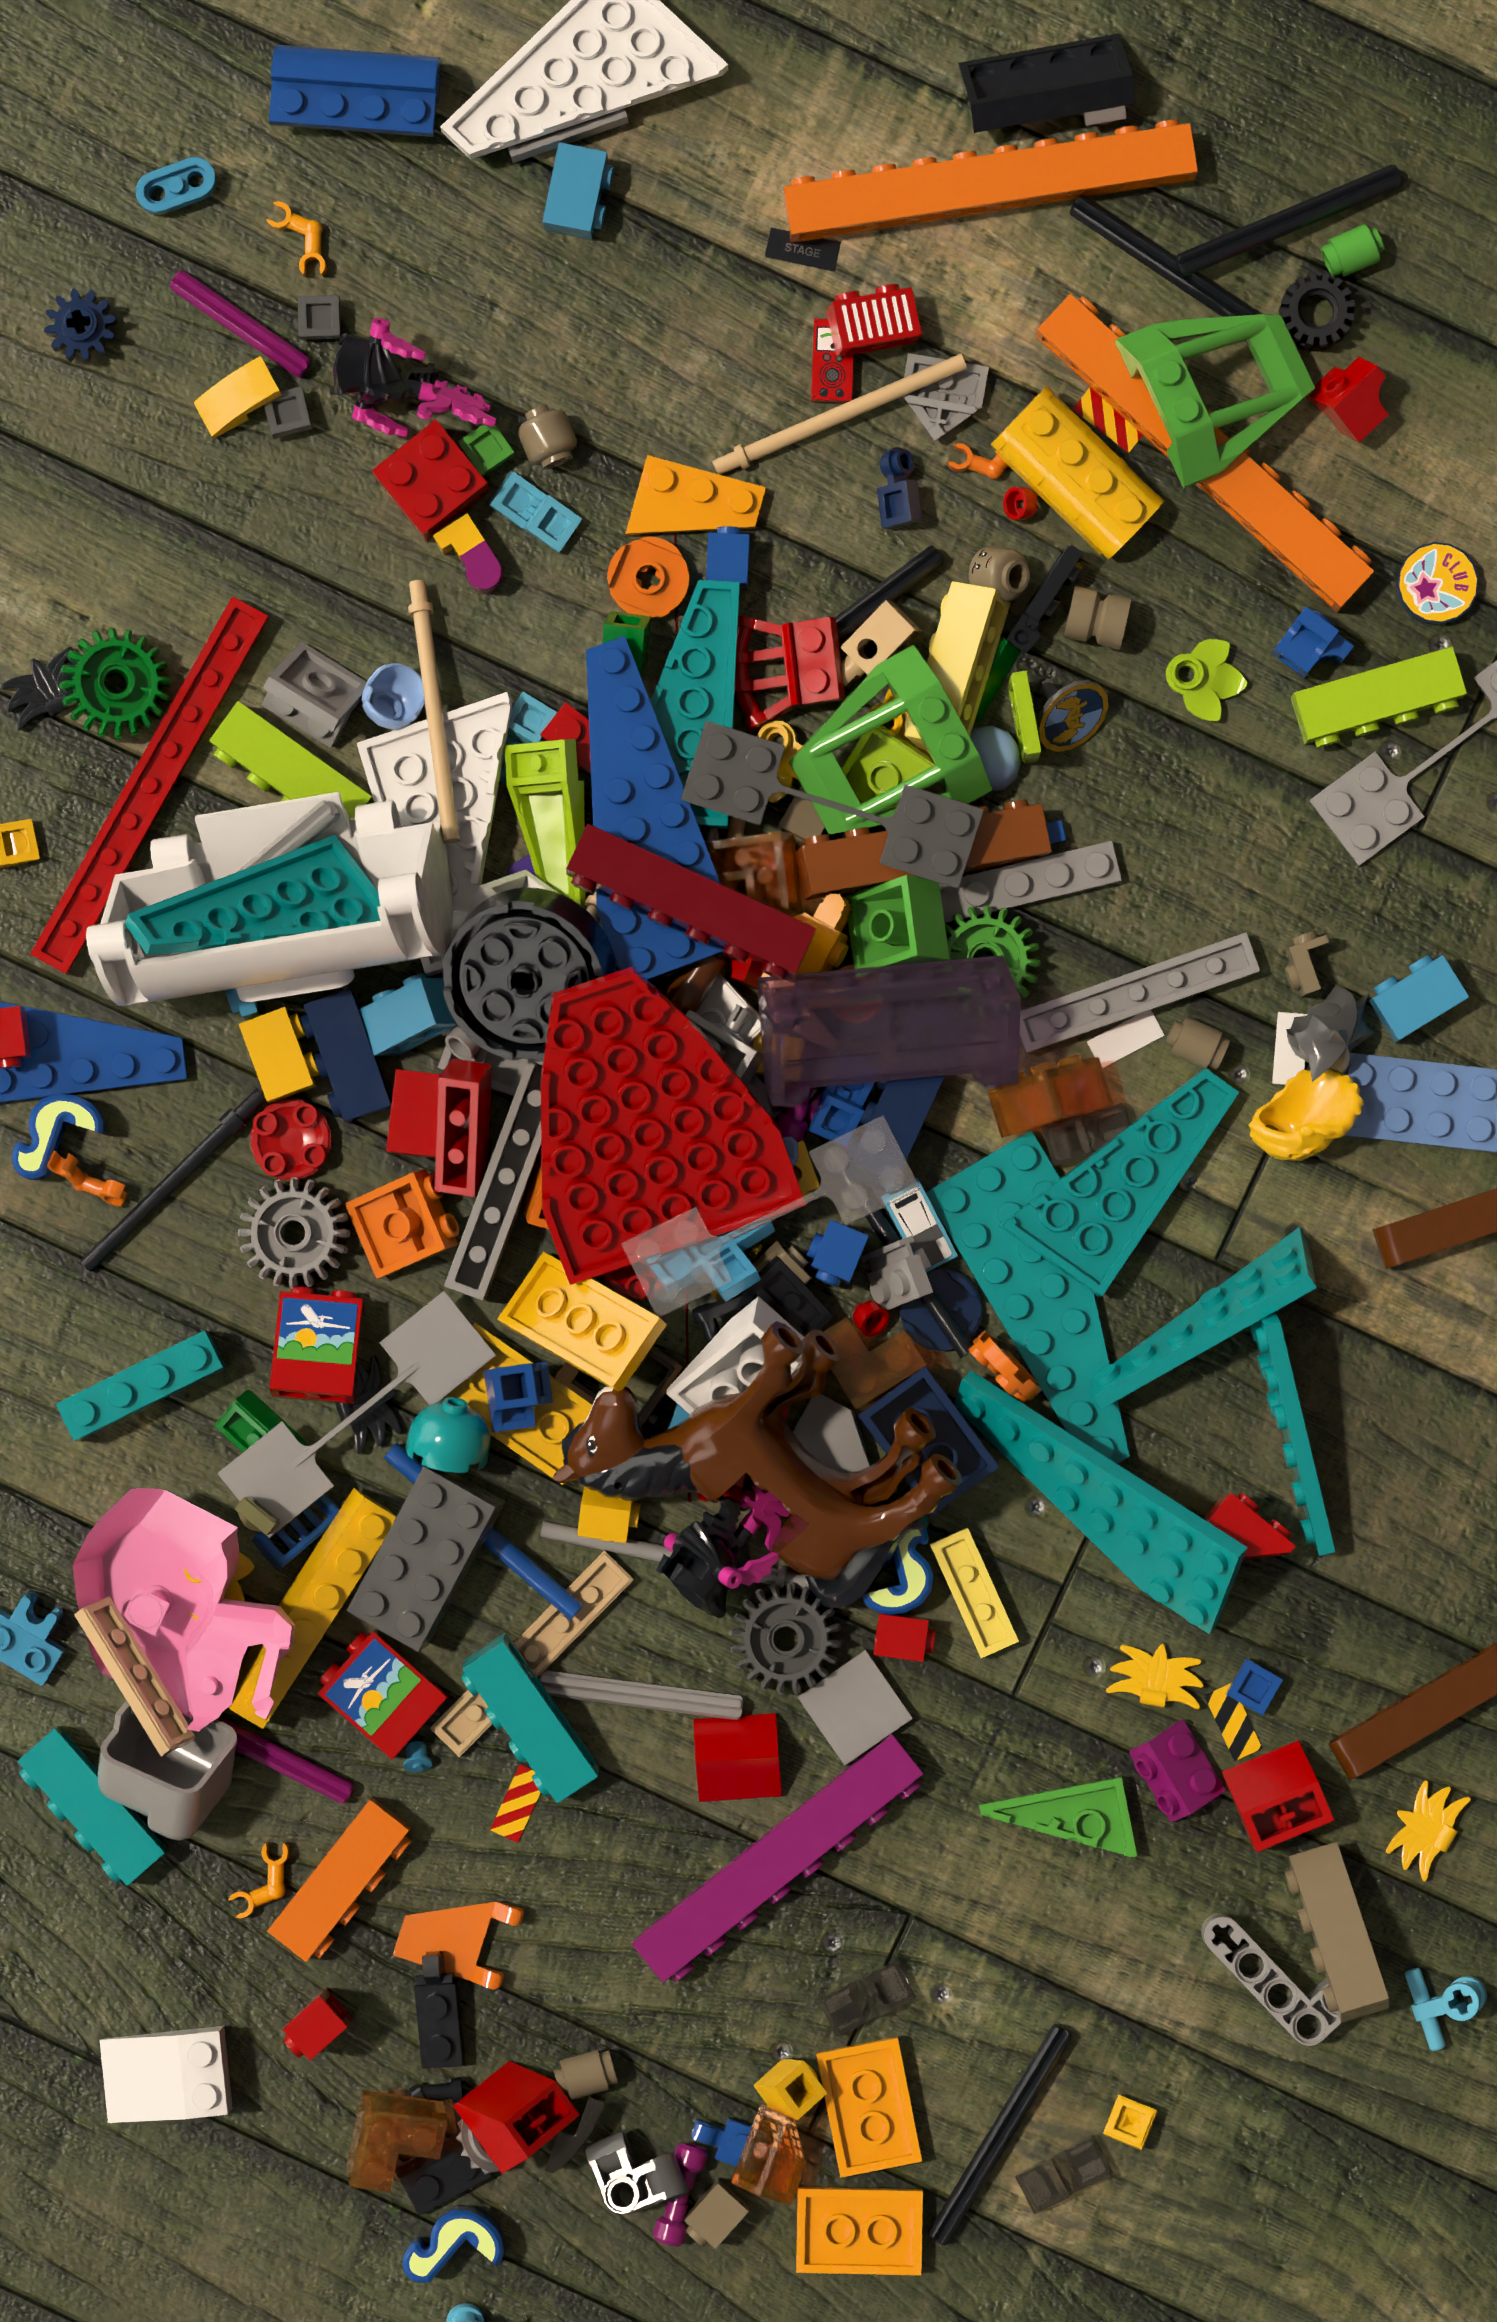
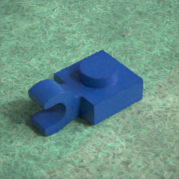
M729 2117L724 2129L696 2119L691 2139L717 2146L714 2155L716 2160L754 2173L768 2132Z

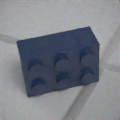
M924 1366L860 1413L858 1417L885 1454L890 1450L895 1438L893 1425L906 1409L910 1407L918 1410L928 1418L935 1428L936 1438L922 1450L924 1462L935 1453L943 1455L956 1466L962 1478L960 1486L953 1493L945 1495L934 1512L929 1513L931 1516H934L999 1468V1466L929 1370ZM922 1465L907 1473L904 1477V1480L911 1489L920 1481Z

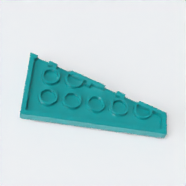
M698 580L675 642L669 652L663 672L650 700L683 788H685L706 720L728 728L733 726L740 582ZM690 803L699 828L727 829L728 815Z
M332 835L129 913L125 926L147 955L170 954L380 921L377 907L381 905L377 889L337 836Z
M1202 1069L1001 1223L999 1227L1097 1296H1103L1239 1094V1091L1208 1069Z
M1298 1227L1221 1285L1205 1292L1198 1302L1116 1362L1100 1369L1094 1378L1091 1379L1092 1398L1100 1410L1316 1289L1317 1285L1309 1243L1301 1228Z
M1273 1312L1250 1325L1249 1328L1253 1341L1257 1342L1261 1353L1257 1355V1362L1261 1376L1266 1380L1270 1392L1266 1393L1269 1411L1272 1418L1275 1417L1278 1430L1283 1432L1285 1444H1282L1283 1455L1288 1469L1292 1468L1296 1481L1291 1482L1293 1496L1297 1507L1303 1506L1306 1519L1300 1520L1306 1545L1313 1543L1318 1555L1322 1556L1334 1553L1335 1548L1281 1322L1276 1313Z

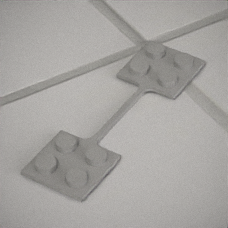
M1497 660L1473 678L1491 703L1490 712L1409 774L1402 777L1395 776L1390 772L1378 754L1373 752L1309 800L1358 866L1425 817L1407 793L1408 782L1490 720L1497 718Z
M445 1291L440 1293L380 1342L381 1346L397 1364V1377L318 1442L311 1446L301 1444L282 1421L217 1473L239 1501L244 1497L251 1496L280 1519V1524L272 1534L267 1535L269 1538L334 1486L316 1463L315 1456L317 1451L399 1384L410 1383L429 1405L443 1399L496 1356Z

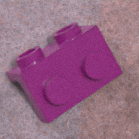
M1184 1719L1173 1723L1147 1742L1129 1751L1136 1771L1145 1779L1156 1797L1157 1806L1166 1814L1171 1822L1194 1813L1226 1791Z

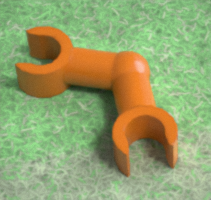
M962 443L954 444L953 448L967 456L966 462L962 464H956L951 461L947 462V466L954 472L961 473L971 470L986 475L991 479L1000 478L1008 467L998 455L990 460L972 454L971 449Z
M53 1151L47 1167L52 1172L65 1177L76 1191L93 1194L110 1205L122 1207L128 1194L123 1191L124 1184L114 1180H106L105 1182L88 1176V1174L82 1172L77 1167L78 1160L76 1157L68 1153L66 1159H64L56 1151Z

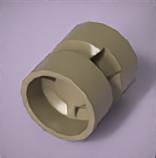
M1075 585L1063 638L1086 642L1091 636H1095L1097 643L1101 646L1120 650L1131 598L1109 594L1102 600L1098 590Z

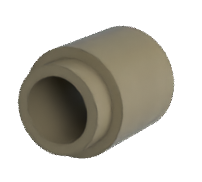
M1186 1016L1182 1023L1177 1020L1174 1021L1165 1043L1172 1045L1170 1054L1200 1068L1206 1069L1210 1067L1217 1070L1227 1051L1230 1040L1222 1037L1221 1031Z
M597 2049L560 2060L562 2069L554 2071L557 2084L564 2094L569 2093L571 2101L609 2090V2085L618 2083L610 2051L599 2053Z

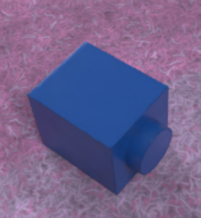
M731 526L717 527V533L708 532L706 580L740 582L739 589H747L749 534H742L741 528Z

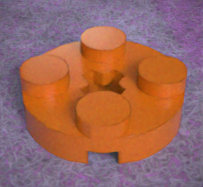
M647 536L639 538V540H634L619 548L612 557L607 572L610 594L618 607L624 613L651 616V620L665 619L678 609L686 598L690 584L687 563L678 548L658 537ZM649 568H654L656 570L655 577L660 580L657 586L651 585L649 589H643L641 587L642 581L637 578L638 573H646Z
M984 1330L973 1341L974 1345L968 1349L969 1352L985 1368L988 1367L995 1375H998L995 1380L1011 1396L1014 1395L1023 1404L1027 1400L1031 1401L1043 1390L1042 1387L1037 1384L1038 1382L1008 1350L1000 1349L997 1346L999 1341L994 1336Z

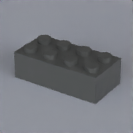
M423 1466L353 1597L347 1612L417 1652L429 1646L506 1502L454 1472H444Z

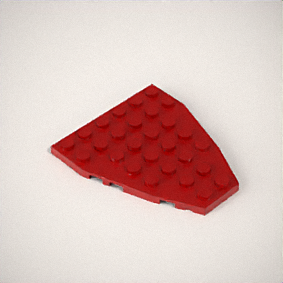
M633 966L552 994L540 1081L542 1211L570 1285L806 1206L802 1190L777 1123L701 1029Z

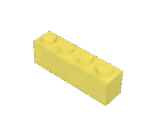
M952 581L949 592L944 596L941 603V618L937 631L932 635L929 642L927 664L940 681L970 737L1011 603L1009 601L1003 602L997 589ZM907 714L904 736L919 749L927 750Z

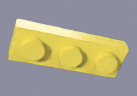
M968 1527L931 1543V1549L980 1658L1019 1642Z

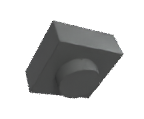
M339 295L298 296L300 340L341 338Z
M302 386L280 391L281 396L264 405L273 439L313 429Z

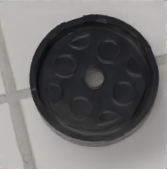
M540 888L510 889L495 894L479 904L451 938L442 962L445 987L443 994L453 1019L461 1030L477 1045L505 1059H537V1062H540L544 1059L552 994L616 972L614 954L610 942L599 923L586 909L572 899L554 891ZM515 973H533L535 987L528 990L519 987L515 982Z

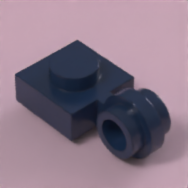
M900 447L888 449L880 459V470L888 479V485L877 488L882 529H895L923 521L917 480H905L914 469V458L908 450Z

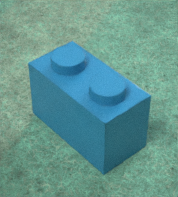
M559 142L542 221L544 231L592 240L594 229H602L606 205H601L600 199L603 189L610 190L614 173V166L608 165L607 152Z
M1430 954L1410 965L1409 969L1412 974L1400 982L1397 981L1395 976H1392L1373 988L1377 996L1368 1002L1394 1043L1469 998L1443 955L1433 960Z
M425 973L408 977L403 981L404 986L400 989L380 992L372 997L373 1003L359 1009L374 1056L401 1055L458 1025L453 1019L444 998V978H427Z

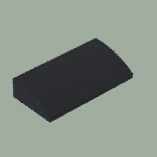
M1119 33L958 63L974 133L1136 103L1133 73Z

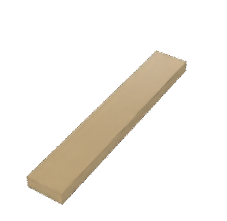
M605 1550L566 1589L584 1605L577 1615L570 1621L551 1604L513 1643L537 1678L634 1580ZM467 1690L430 1729L460 1757L492 1725L485 1712L488 1705L480 1694L473 1696Z

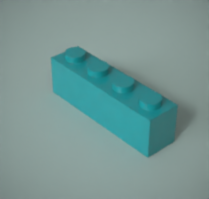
M204 1330L56 1403V1407L73 1441H81L228 1367L210 1331Z
M506 1632L464 1659L462 1667L464 1674L461 1675L465 1686L473 1696L481 1695L488 1705L485 1712L496 1729L499 1730L503 1727L512 1739L508 1743L511 1751L519 1762L527 1761L535 1772L532 1779L545 1797L550 1794L555 1802L559 1803L598 1777V1763Z
M60 1726L50 1731L17 1761L23 1768L19 1771L23 1780L33 1790L36 1791L39 1787L50 1798L46 1803L48 1808L62 1822L67 1818L78 1830L74 1834L77 1841L89 1853L94 1849L105 1861L101 1867L116 1884L123 1881L126 1886L130 1885L169 1850L135 1810L110 1800L101 1793L98 1785L97 1767Z

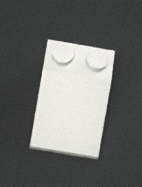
M758 1296L724 1325L668 1387L666 1394L691 1414L697 1407L718 1397L742 1393L753 1382L764 1363L761 1337L771 1324L776 1321L786 1324L796 1332L801 1341L805 1337ZM801 1355L791 1364V1374L798 1366Z
M224 2026L100 2039L108 2123L228 2115L233 2109Z

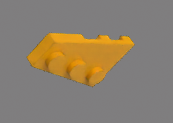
M647 455L625 534L626 536H639L640 534H675L689 531L714 532L717 531V527L721 526L752 530L756 528L766 487Z

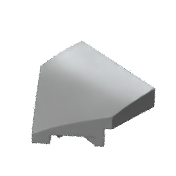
M908 353L904 378L946 359ZM966 363L967 369L903 396L934 441L982 408L989 367Z
M822 1394L812 1397L793 1431L802 1446L824 1466L841 1473L857 1472L872 1465L871 1459L867 1456L861 1428H863L862 1423L855 1417V1413Z

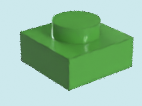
M483 424L458 441V445L482 477L515 456L514 451L496 425L487 426Z

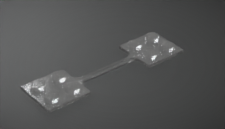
M884 1116L878 1117L809 1151L821 1177L819 1188L721 1237L713 1236L708 1232L695 1207L621 1243L656 1316L660 1318L733 1282L720 1256L721 1247L725 1243L819 1197H828L833 1201L845 1226L920 1190Z

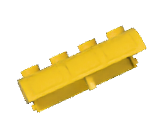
M1045 386L990 445L996 449L994 452L1099 555L1103 554L1109 559L1146 523L1165 500L1156 494L1122 458L1112 451L1085 422L1059 399L1053 390Z

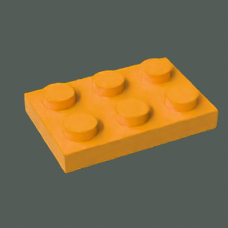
M898 2036L816 2052L822 2086L827 2092L824 2097L840 2178L922 2162Z
M798 2187L796 2273L921 2275L923 2189Z

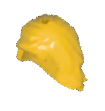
M1329 1068L1312 1082L1311 1071L1302 1069L1295 1077L1287 1080L1285 1088L1276 1092L1270 1102L1256 1110L1252 1116V1121L1248 1125L1251 1129L1250 1137L1255 1144L1275 1159L1302 1161L1325 1150L1335 1138H1341L1350 1131L1357 1115H1360L1362 1112L1361 1107L1364 1105V1100L1359 1095L1361 1089L1357 1083H1353L1352 1077L1344 1075L1337 1070L1332 1071Z

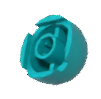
M448 1397L443 1402H436L423 1408L415 1417L408 1432L406 1452L411 1459H413V1453L415 1452L423 1457L421 1465L435 1470L466 1473L469 1471V1465L479 1463L478 1470H480L488 1462L490 1433L485 1419L475 1409L469 1407L465 1400Z

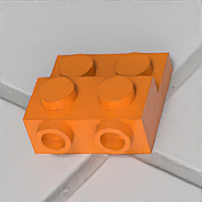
M427 1169L412 1172L345 1203L376 1279L383 1278L458 1245L455 1236L459 1235L458 1223L451 1213L445 1214L439 1199L443 1197V1192L434 1191L435 1175H429Z

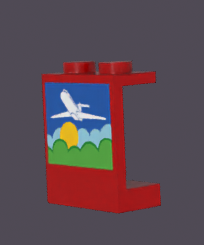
M293 1287V1289H290V1292L280 1291L269 1386L272 1397L355 1404V1371L361 1315L364 1316L365 1312L363 1298H356V1293L344 1290L332 1291L331 1296L317 1295L314 1289L307 1287Z
M377 1630L372 1631L369 1636L362 1631L346 1649L351 1654L347 1661L341 1667L333 1663L319 1679V1682L324 1687L317 1694L393 1760L450 1695L438 1684L435 1686L385 1642Z

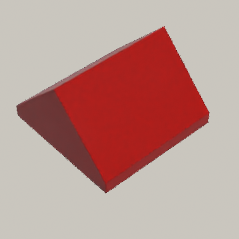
M776 1713L742 1715L739 1720L716 1717L693 1719L699 1802L782 1796Z

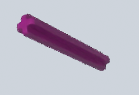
M180 270L173 277L170 287L176 294L297 378H301L307 372L311 365V360L302 352L184 270Z
M220 1716L217 1718V1720L228 1724L235 1730L237 1734L236 1751L341 1804H345L354 1789V1785L351 1782Z

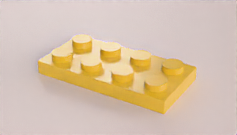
M544 1251L497 1318L507 1328L618 1392L624 1389L667 1325L658 1316L591 1278L570 1285L561 1261Z
M474 1323L472 1326L496 1356L441 1400L443 1401L448 1397L465 1400L469 1407L475 1409L485 1419L490 1435L553 1478L554 1474L564 1466L561 1448L562 1440L578 1424L585 1421L592 1408V1404L549 1374L553 1403L535 1406L536 1426L492 1433L484 1371L532 1362L480 1325Z

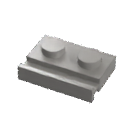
M913 1236L898 1240L861 1256L862 1262L868 1261L872 1271L867 1274L870 1281L871 1295L886 1311L933 1293L919 1253L914 1255L910 1243L914 1242Z

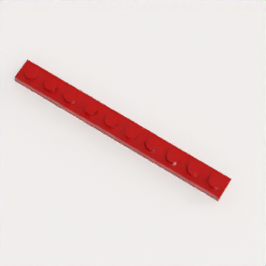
M233 596L231 597L30 955L66 975L69 974L87 942V928L96 925L105 910L115 874L126 873L267 624L269 620L268 615Z

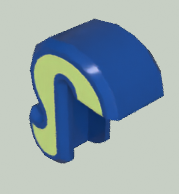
M56 1093L41 1099L31 1111L28 1122L33 1141L32 1144L28 1146L26 1143L18 1142L14 1146L12 1153L14 1169L20 1176L29 1180H40L50 1176L51 1170L47 1167L53 1151L58 1152L67 1123L103 1135L107 1134V1122L100 1109L91 1102L74 1095Z
M926 1528L911 1531L900 1541L893 1554L900 1584L865 1592L861 1597L867 1607L880 1614L894 1615L905 1613L922 1605L932 1590L933 1573L929 1563L915 1550V1547L919 1543L923 1545L928 1543L929 1537Z
M454 2206L441 2213L435 2222L431 2232L430 2245H425L420 2237L413 2239L405 2251L403 2269L410 2280L418 2283H430L466 2239L492 2263L498 2266L505 2252L504 2235L499 2225L488 2214L473 2206Z

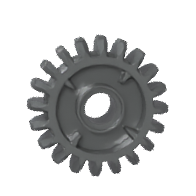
M773 1583L771 1584L773 1597L767 1599L763 1590L758 1589L755 1593L761 1602L760 1604L755 1606L748 1599L743 1601L744 1607L751 1612L748 1617L741 1613H735L734 1620L745 1625L743 1630H730V1636L742 1638L743 1644L731 1646V1652H745L746 1657L740 1659L736 1665L738 1669H742L748 1664L753 1666L754 1669L747 1675V1680L750 1682L755 1680L759 1673L765 1678L761 1683L760 1688L766 1691L770 1681L775 1680L778 1681L777 1694L782 1695L784 1693V1682H792V1690L794 1694H798L801 1692L798 1680L805 1678L807 1685L813 1688L816 1686V1682L811 1674L815 1670L824 1678L829 1675V1672L821 1663L823 1660H826L829 1663L836 1664L838 1658L833 1654L827 1653L828 1646L840 1648L842 1642L838 1639H829V1633L840 1631L841 1627L839 1623L826 1624L825 1619L835 1614L833 1608H829L821 1613L817 1609L822 1605L821 1599L816 1598L813 1603L807 1601L811 1592L810 1587L805 1586L801 1597L794 1596V1583H788L787 1595H780L778 1584ZM784 1626L793 1628L798 1635L797 1644L789 1650L778 1648L773 1640L776 1630Z

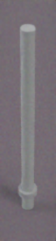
M543 1521L540 1537L658 1562L661 1561L663 1554L668 1557L672 1554L663 1545L627 1538L626 1543L577 1536L578 1528ZM780 1565L778 1569L771 1568V1574L764 1576L760 1583L770 1585L777 1583L779 1591H783V1587L787 1588L789 1582L795 1584V1590L802 1591L805 1586L809 1587L804 1575L789 1572L787 1567Z

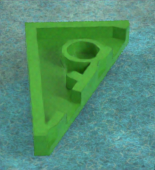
M1121 1776L978 1804L980 1815L995 1820L1030 1828L1052 1836L1123 1854L1124 1856H1137Z

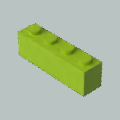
M1452 646L1294 692L1291 696V701L1304 745L1315 742L1316 748H1321L1339 742L1340 734L1353 730L1356 737L1380 730L1378 723L1394 719L1395 725H1400L1419 719L1418 712L1434 708L1435 714L1455 709L1459 707L1457 700L1462 699L1467 692Z
M239 701L236 702L209 740L217 748L213 753L216 758L232 769L238 763L250 772L246 778L265 793L272 787L284 796L281 801L340 792L344 808L348 811L350 818L355 817L356 806L374 803L371 795Z

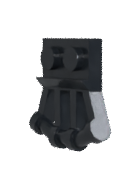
M777 1255L758 1272L761 1280L727 1302L722 1298L715 1302L702 1304L692 1310L695 1322L701 1324L707 1343L720 1331L716 1317L750 1304L758 1296L803 1337L812 1329L820 1330L834 1317Z
M461 2077L451 2078L450 2082L422 2086L417 2083L409 2088L410 2092L396 2100L394 2097L385 2100L383 2108L367 2127L361 2126L355 2133V2136L365 2146L373 2150L394 2168L398 2179L401 2181L419 2216L493 2175L492 2172L484 2174L481 2168H471V2159L468 2156H461L464 2147L455 2138L461 2132L457 2123L462 2118L454 2108L457 2132L448 2136L430 2101L452 2099L454 2105L462 2099L464 2091ZM416 2107L421 2110L437 2140L436 2144L422 2150L404 2116L405 2113ZM392 2122L396 2125L412 2156L406 2160H403L379 2139Z

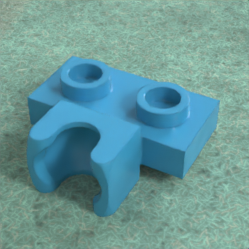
M28 1591L21 1598L12 1615L0 1609V1661L43 1687L66 1650L63 1646L49 1639L61 1620L64 1611L62 1608L57 1607L46 1618L38 1617L33 1609L37 1600V1593Z

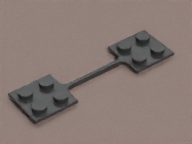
M706 720L681 797L682 801L760 825L769 797L776 792H784L882 824L887 830V840L879 864L957 889L959 888L984 809L904 784L897 809L890 817H879L782 785L778 781L777 771L785 745Z

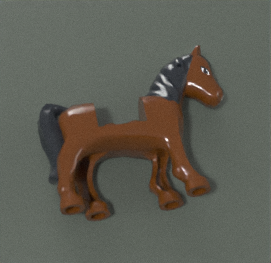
M777 1321L771 1324L761 1337L764 1363L756 1378L742 1393L718 1397L697 1407L685 1420L658 1435L646 1438L638 1422L637 1399L630 1388L625 1386L623 1390L618 1392L610 1387H604L598 1392L585 1421L578 1424L562 1440L561 1448L564 1466L554 1474V1480L558 1483L577 1480L583 1486L597 1491L607 1498L640 1501L643 1499L675 1496L681 1492L694 1493L699 1491L708 1500L713 1501L723 1495L747 1473L758 1488L764 1491L768 1490L782 1502L784 1508L791 1514L776 1536L772 1545V1552L778 1554L779 1558L796 1572L804 1575L816 1598L821 1599V1603L825 1607L831 1608L850 1605L863 1596L872 1582L888 1566L896 1547L903 1537L911 1531L927 1528L930 1522L929 1513L934 1512L942 1498L953 1493L962 1483L960 1472L945 1456L935 1453L924 1462L922 1450L936 1438L935 1428L927 1417L910 1407L899 1416L893 1425L895 1438L890 1450L875 1464L857 1472L841 1473L824 1466L802 1446L785 1422L781 1412L798 1401L819 1395L824 1390L827 1382L826 1372L842 1359L841 1351L834 1340L823 1331L812 1329L801 1341L796 1332L786 1324ZM801 1355L798 1366L791 1374V1364ZM922 1465L919 1483L906 1495L890 1504L871 1507L872 1504L884 1503L893 1499L905 1475Z

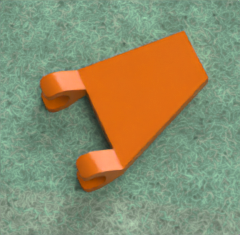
M494 1901L405 1915L393 1956L422 1965V1956L426 1952L443 1951L445 1973H454V1976L472 1981L489 1989L500 1988L504 1974L501 1971L477 1965L491 1919L493 1918L516 1926L522 1922L524 1910L510 1904Z

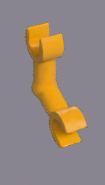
M273 202L277 208L286 211V218L279 223L266 219L269 225L275 230L281 231L288 228L305 235V255L302 256L299 262V269L303 276L306 277V265L308 262L317 260L320 262V273L324 277L327 272V264L321 256L322 225L316 220H310L293 213L284 202Z
M268 1842L263 1845L261 1854L263 1860L268 1864V1884L251 1892L242 1890L230 1896L228 1900L244 1897L249 1904L247 1911L238 1914L235 1918L248 1917L254 1912L256 1907L284 1896L286 1892L284 1885V1862L287 1861L290 1855V1848L287 1842L283 1843V1854L279 1860H274L270 1857Z

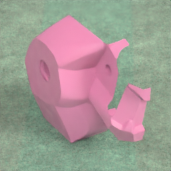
M154 1488L130 1489L92 1528L72 1565L78 1609L81 1610L83 1607L109 1596L111 1597L180 1712L193 1719L186 1729L198 1732L219 1718L222 1711L232 1705L241 1662L247 1647L263 1644L266 1653L252 1704L256 1709L255 1714L267 1720L274 1704L270 1697L271 1689L281 1659L285 1657L294 1644L295 1624L280 1606L223 1599L238 1568V1527L166 1490ZM184 1568L188 1570L192 1578L200 1579L202 1582L193 1583L189 1581L184 1574ZM188 1612L198 1616L199 1621L191 1617ZM87 1637L91 1654L100 1672L113 1679Z

